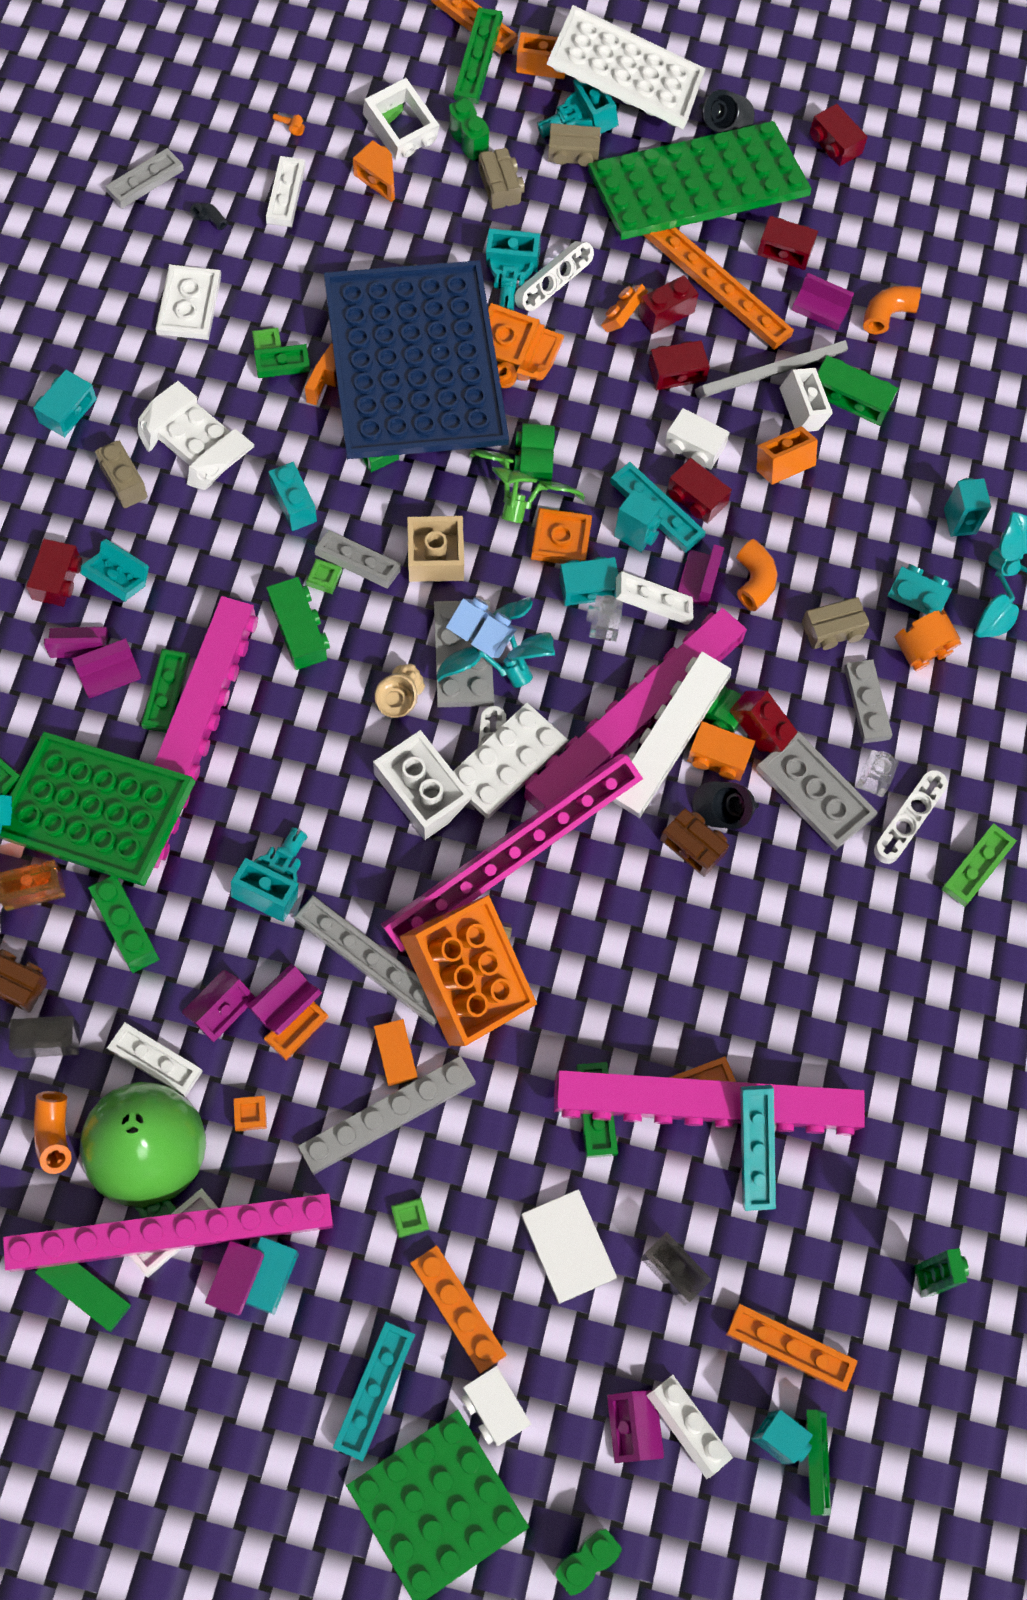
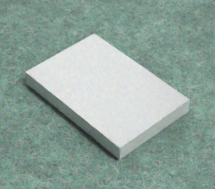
M169 264L156 333L158 335L209 340L221 281V270Z
M579 1189L521 1214L558 1304L617 1279Z

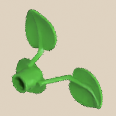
M473 449L469 452V458L479 456L496 460L504 466V468L492 467V471L504 482L505 486L503 501L505 504L501 516L504 520L522 523L525 509L531 508L533 500L541 490L551 489L571 492L584 502L585 496L580 491L566 484L552 481H539L529 499L525 501L526 495L517 493L519 482L537 483L536 478L522 472L510 470L509 462L514 463L515 460L502 453L481 449ZM511 483H513V490H512V492H510V484H511Z

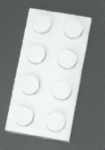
M526 703L453 772L471 793L472 798L469 802L489 819L525 785L526 781L534 773L539 772L551 757L558 754L567 745L568 739L532 706Z

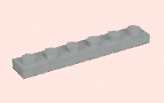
M459 1056L302 1143L298 1147L312 1174L315 1175L476 1085V1081L462 1057Z

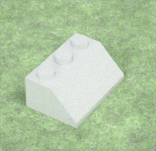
M421 730L373 761L374 775L424 840L448 825L472 798L471 793Z

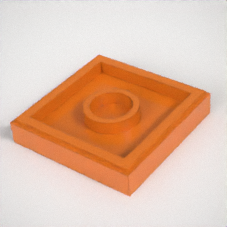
M539 508L531 560L564 564L571 560L586 561L592 515Z

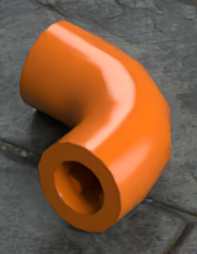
M893 286L876 294L870 300L865 311L864 330L870 334H883L889 329L890 317L893 313H917L921 287Z
M752 539L743 546L736 557V560L750 573L749 581L737 591V596L748 610L756 611L774 592L778 573L775 561L766 548L756 539Z
M56 1091L38 1093L36 1095L34 1111V1142L37 1159L42 1169L50 1174L63 1172L68 1168L72 1160L66 1140L67 1096Z

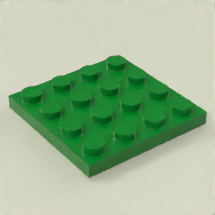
M459 1410L346 1485L412 1600H427L530 1528Z

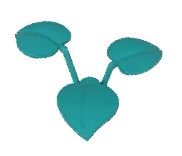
M1011 512L999 548L995 549L989 556V565L997 570L995 576L1000 579L1007 595L999 594L987 605L975 630L974 635L977 637H995L1005 634L1013 627L1017 620L1019 608L1013 604L1015 597L1004 576H1014L1020 570L1027 573V567L1021 565L1019 560L1023 558L1024 554H1027V516L1024 514Z
M526 597L519 601L505 604L493 612V615L499 612L511 620L523 617L531 609L533 601L531 597ZM543 632L526 638L517 646L515 636L513 635L510 640L513 649L503 660V667L481 650L478 651L474 646L461 649L443 661L437 672V681L439 683L447 676L470 669L482 657L494 666L501 676L507 675L514 688L522 687L533 679L524 659L555 656L553 637L551 633Z

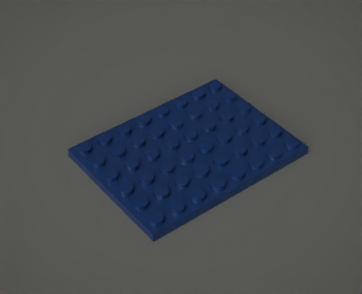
M480 260L324 273L347 460L509 445V434Z

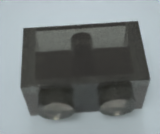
M73 1016L10 1019L9 1050L17 1058L79 1055L80 1025Z
M668 1232L640 1258L684 1306L712 1280Z

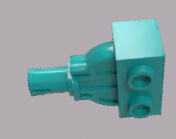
M575 79L573 80L575 92L566 99L563 105L556 107L557 114L537 122V127L542 138L550 135L551 123L601 127V134L619 126L616 104L610 94H604L599 89Z
M489 228L486 262L494 277V288L499 289L501 279L499 306L506 308L507 303V309L514 311L518 281L520 287L531 277L533 272H538L540 233Z
M293 827L282 846L277 848L276 853L275 848L270 847L266 855L260 856L254 861L245 858L231 881V897L284 922L298 898L299 883H297V871L301 866V861L297 858L295 859L304 841L308 838L306 833L301 830L297 835L298 829Z

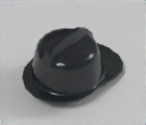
M718 89L713 91L704 103L699 106L702 109L701 114L705 124L713 131L719 133L752 126L754 123L755 113L751 102L744 96L727 90Z
M706 782L698 787L692 801L693 811L699 813L704 818L705 825L728 829H739L746 826L752 818L755 809L759 807V803L755 802L751 791L743 785L732 782Z

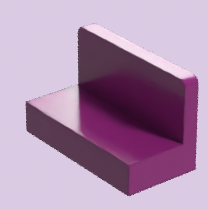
M807 273L791 310L838 331L848 313L854 293Z
M714 545L711 555L690 550L678 592L693 597V603L708 607L724 547Z
M106 627L49 628V638L44 639V646L50 658H75L107 646L108 630Z
M126 638L72 658L88 698H93L141 679V674Z
M290 964L247 1007L266 1028L279 1035L322 992L319 988L310 984L296 966Z
M223 970L182 1011V1014L192 1021L208 1039L215 1042L256 997L239 978Z
M230 1241L205 1303L217 1310L241 1315L263 1261L264 1253Z
M631 1391L607 1395L614 1464L664 1458L659 1412L646 1396L651 1391Z

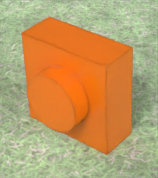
M265 1096L234 1098L236 1132L267 1129Z

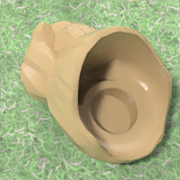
M414 664L399 665L395 667L392 675L380 681L374 695L376 705L383 715L399 718L404 717L414 709L417 704L418 695L425 688L420 671Z

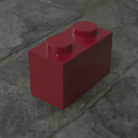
M838 104L815 115L809 132L812 139L826 151L829 158L833 159L839 167L863 154L868 138Z
M770 216L762 235L757 255L806 270L818 230Z
M683 275L642 296L638 316L649 331L654 334L695 313L699 293L686 276Z
M702 340L686 341L677 345L659 346L651 349L648 363L656 391L706 382L710 368Z
M690 458L670 477L667 492L674 501L682 503L687 507L694 517L702 519L708 524L728 504L732 489Z
M43 539L26 585L32 600L64 607L67 597L70 598L74 590L73 580L76 573H80L83 562L75 545Z
M745 691L729 710L749 738L755 741V746L761 752H782L798 733L768 691Z

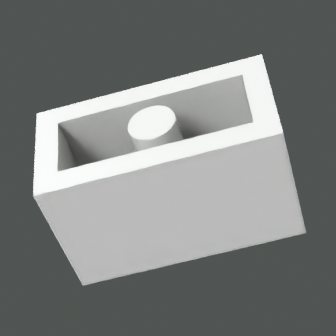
M816 368L792 370L779 387L795 429L802 426L808 432L818 431L833 414Z
M682 408L667 432L665 446L672 452L681 454L689 459L692 458L701 466L711 470L725 449L730 432Z
M497 1366L463 1387L466 1395L461 1397L470 1415L476 1412L483 1424L478 1428L488 1445L494 1442L496 1447H498L531 1425Z

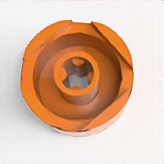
M937 610L921 617L912 623L913 626L909 628V632H906L903 628L894 636L909 665L915 671L930 664L929 661L936 656L939 660L949 656L954 652V648L962 644L961 638L945 610L941 612Z

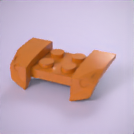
M491 303L488 306L497 362L513 364L517 369L518 380H543L554 364L564 335L545 329L544 325L540 324L539 319Z

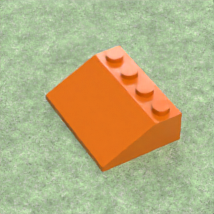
M489 895L425 922L400 936L449 1046H467L537 1005Z

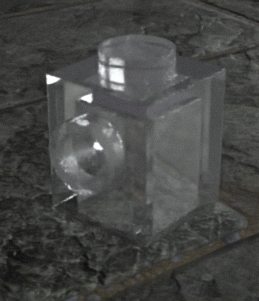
M596 595L595 605H589L586 620L592 622L590 638L617 641L623 608L622 601L617 600L616 597L611 595Z
M872 750L864 763L856 787L883 797L891 785L899 760L893 758L887 752Z

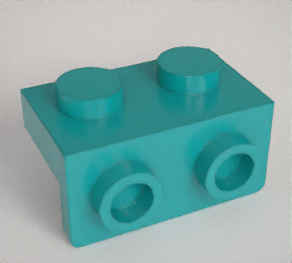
M104 539L101 541L99 553L81 565L80 574L125 602L146 586L149 566L111 541Z
M909 564L907 568L902 566L887 597L926 615L937 610L941 612L952 589L947 587L949 582L935 575L932 580L922 576L924 570Z

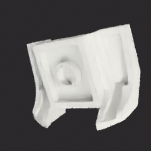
M179 381L155 397L138 419V434L147 451L150 452L159 439L190 465L186 485L206 490L224 471L254 448V444L238 430L229 431L197 404V396Z

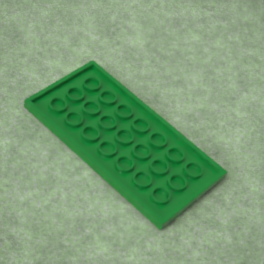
M775 121L588 163V172L621 240L810 196L812 189Z

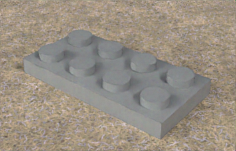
M482 600L489 605L487 610L490 611V601ZM461 601L434 602L436 677L439 667L448 656L456 651L473 646L471 645L472 640L465 641L446 628ZM481 657L479 662L470 669L447 676L439 683L437 681V706H494L493 666Z
M799 731L782 752H772L756 767L761 776L834 851L870 822L878 813Z

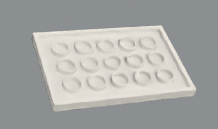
M572 5L546 64L553 67L557 72L568 74L581 83L589 84L604 94H610L627 105H633L643 110L646 114L656 116L666 121L669 125L677 126L681 129H684L706 69Z

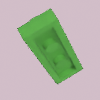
M993 823L943 886L942 890L966 907L1017 840Z

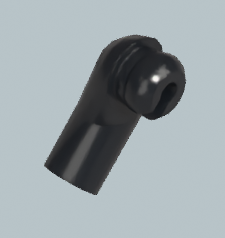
M194 203L191 205L190 213L196 220L210 221L218 230H223L228 225V221L214 205L208 203Z

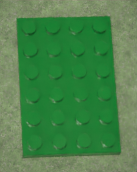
M43 732L10 795L12 796L11 826H2L0 839L145 887L196 781L191 776Z

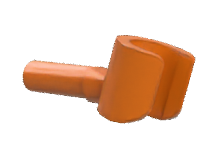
M273 114V120L289 125V131L293 135L301 136L303 134L305 126L302 124L303 119L300 115L287 118Z

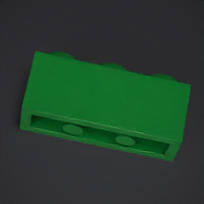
M828 355L817 372L829 403L881 426L899 389L888 381L880 380L864 370L856 369L842 360Z
M299 577L266 587L269 602L295 670L326 661V649L330 648L326 633L320 634L318 625H321L317 610H311L308 602H311L312 599L307 585L302 586Z
M110 876L88 887L131 972L135 973L160 960L119 879Z

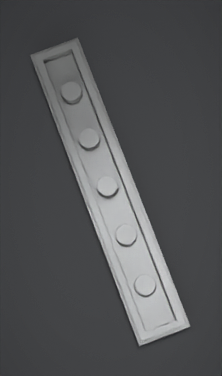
M844 340L702 385L695 389L696 396L701 399L824 360L827 355L830 357L837 356L847 351V342Z
M312 895L294 916V921L434 1027L438 1021L417 974Z

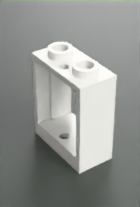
M407 78L364 99L363 115L386 148L392 153L395 161L402 157L407 158L422 146H430L436 141L439 124ZM407 102L424 127L399 139L382 114Z

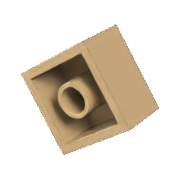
M463 516L407 517L409 582L464 581Z

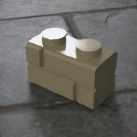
M551 123L548 162H555L559 165L572 163L588 167V163L598 161L601 127Z
M507 148L497 149L494 152L480 153L478 169L491 207L498 209L506 205L513 206L521 202V193L525 192L523 178L517 177L516 174L518 172L516 158L510 157Z
M120 440L114 441L95 451L99 466L123 508H128L148 497L144 482Z
M854 597L807 610L803 616L802 625L806 635H808L812 649L822 647L823 650H829L837 646L838 642L848 640L849 643H854L861 640L869 627V621L865 612H863L859 597Z

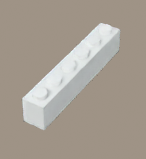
M701 652L698 658L693 657L685 669V672L688 673L683 682L678 680L670 692L672 699L667 706L662 704L654 718L658 721L652 730L647 728L639 741L642 746L638 752H632L629 755L630 760L643 777V780L612 802L638 818L642 816L730 678L731 668L704 652Z

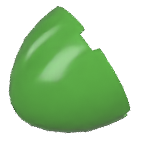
M137 1082L112 1090L91 1110L82 1129L80 1156L88 1180L100 1194L110 1201L124 1206L144 1208L167 1199H173L189 1186L200 1170L207 1142L201 1117L187 1098L173 1088L158 1083ZM137 1114L142 1116V1124L136 1121ZM129 1115V1121L122 1124L123 1119ZM132 1127L138 1129V1132L129 1133L127 1131L130 1130Z

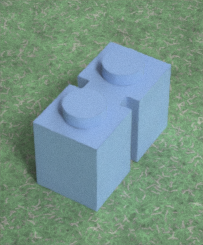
M476 597L473 600L463 598L446 628L465 641L472 640L471 645L491 658H500L517 630L510 625L512 620L499 612L493 615L492 612L487 610L489 605Z

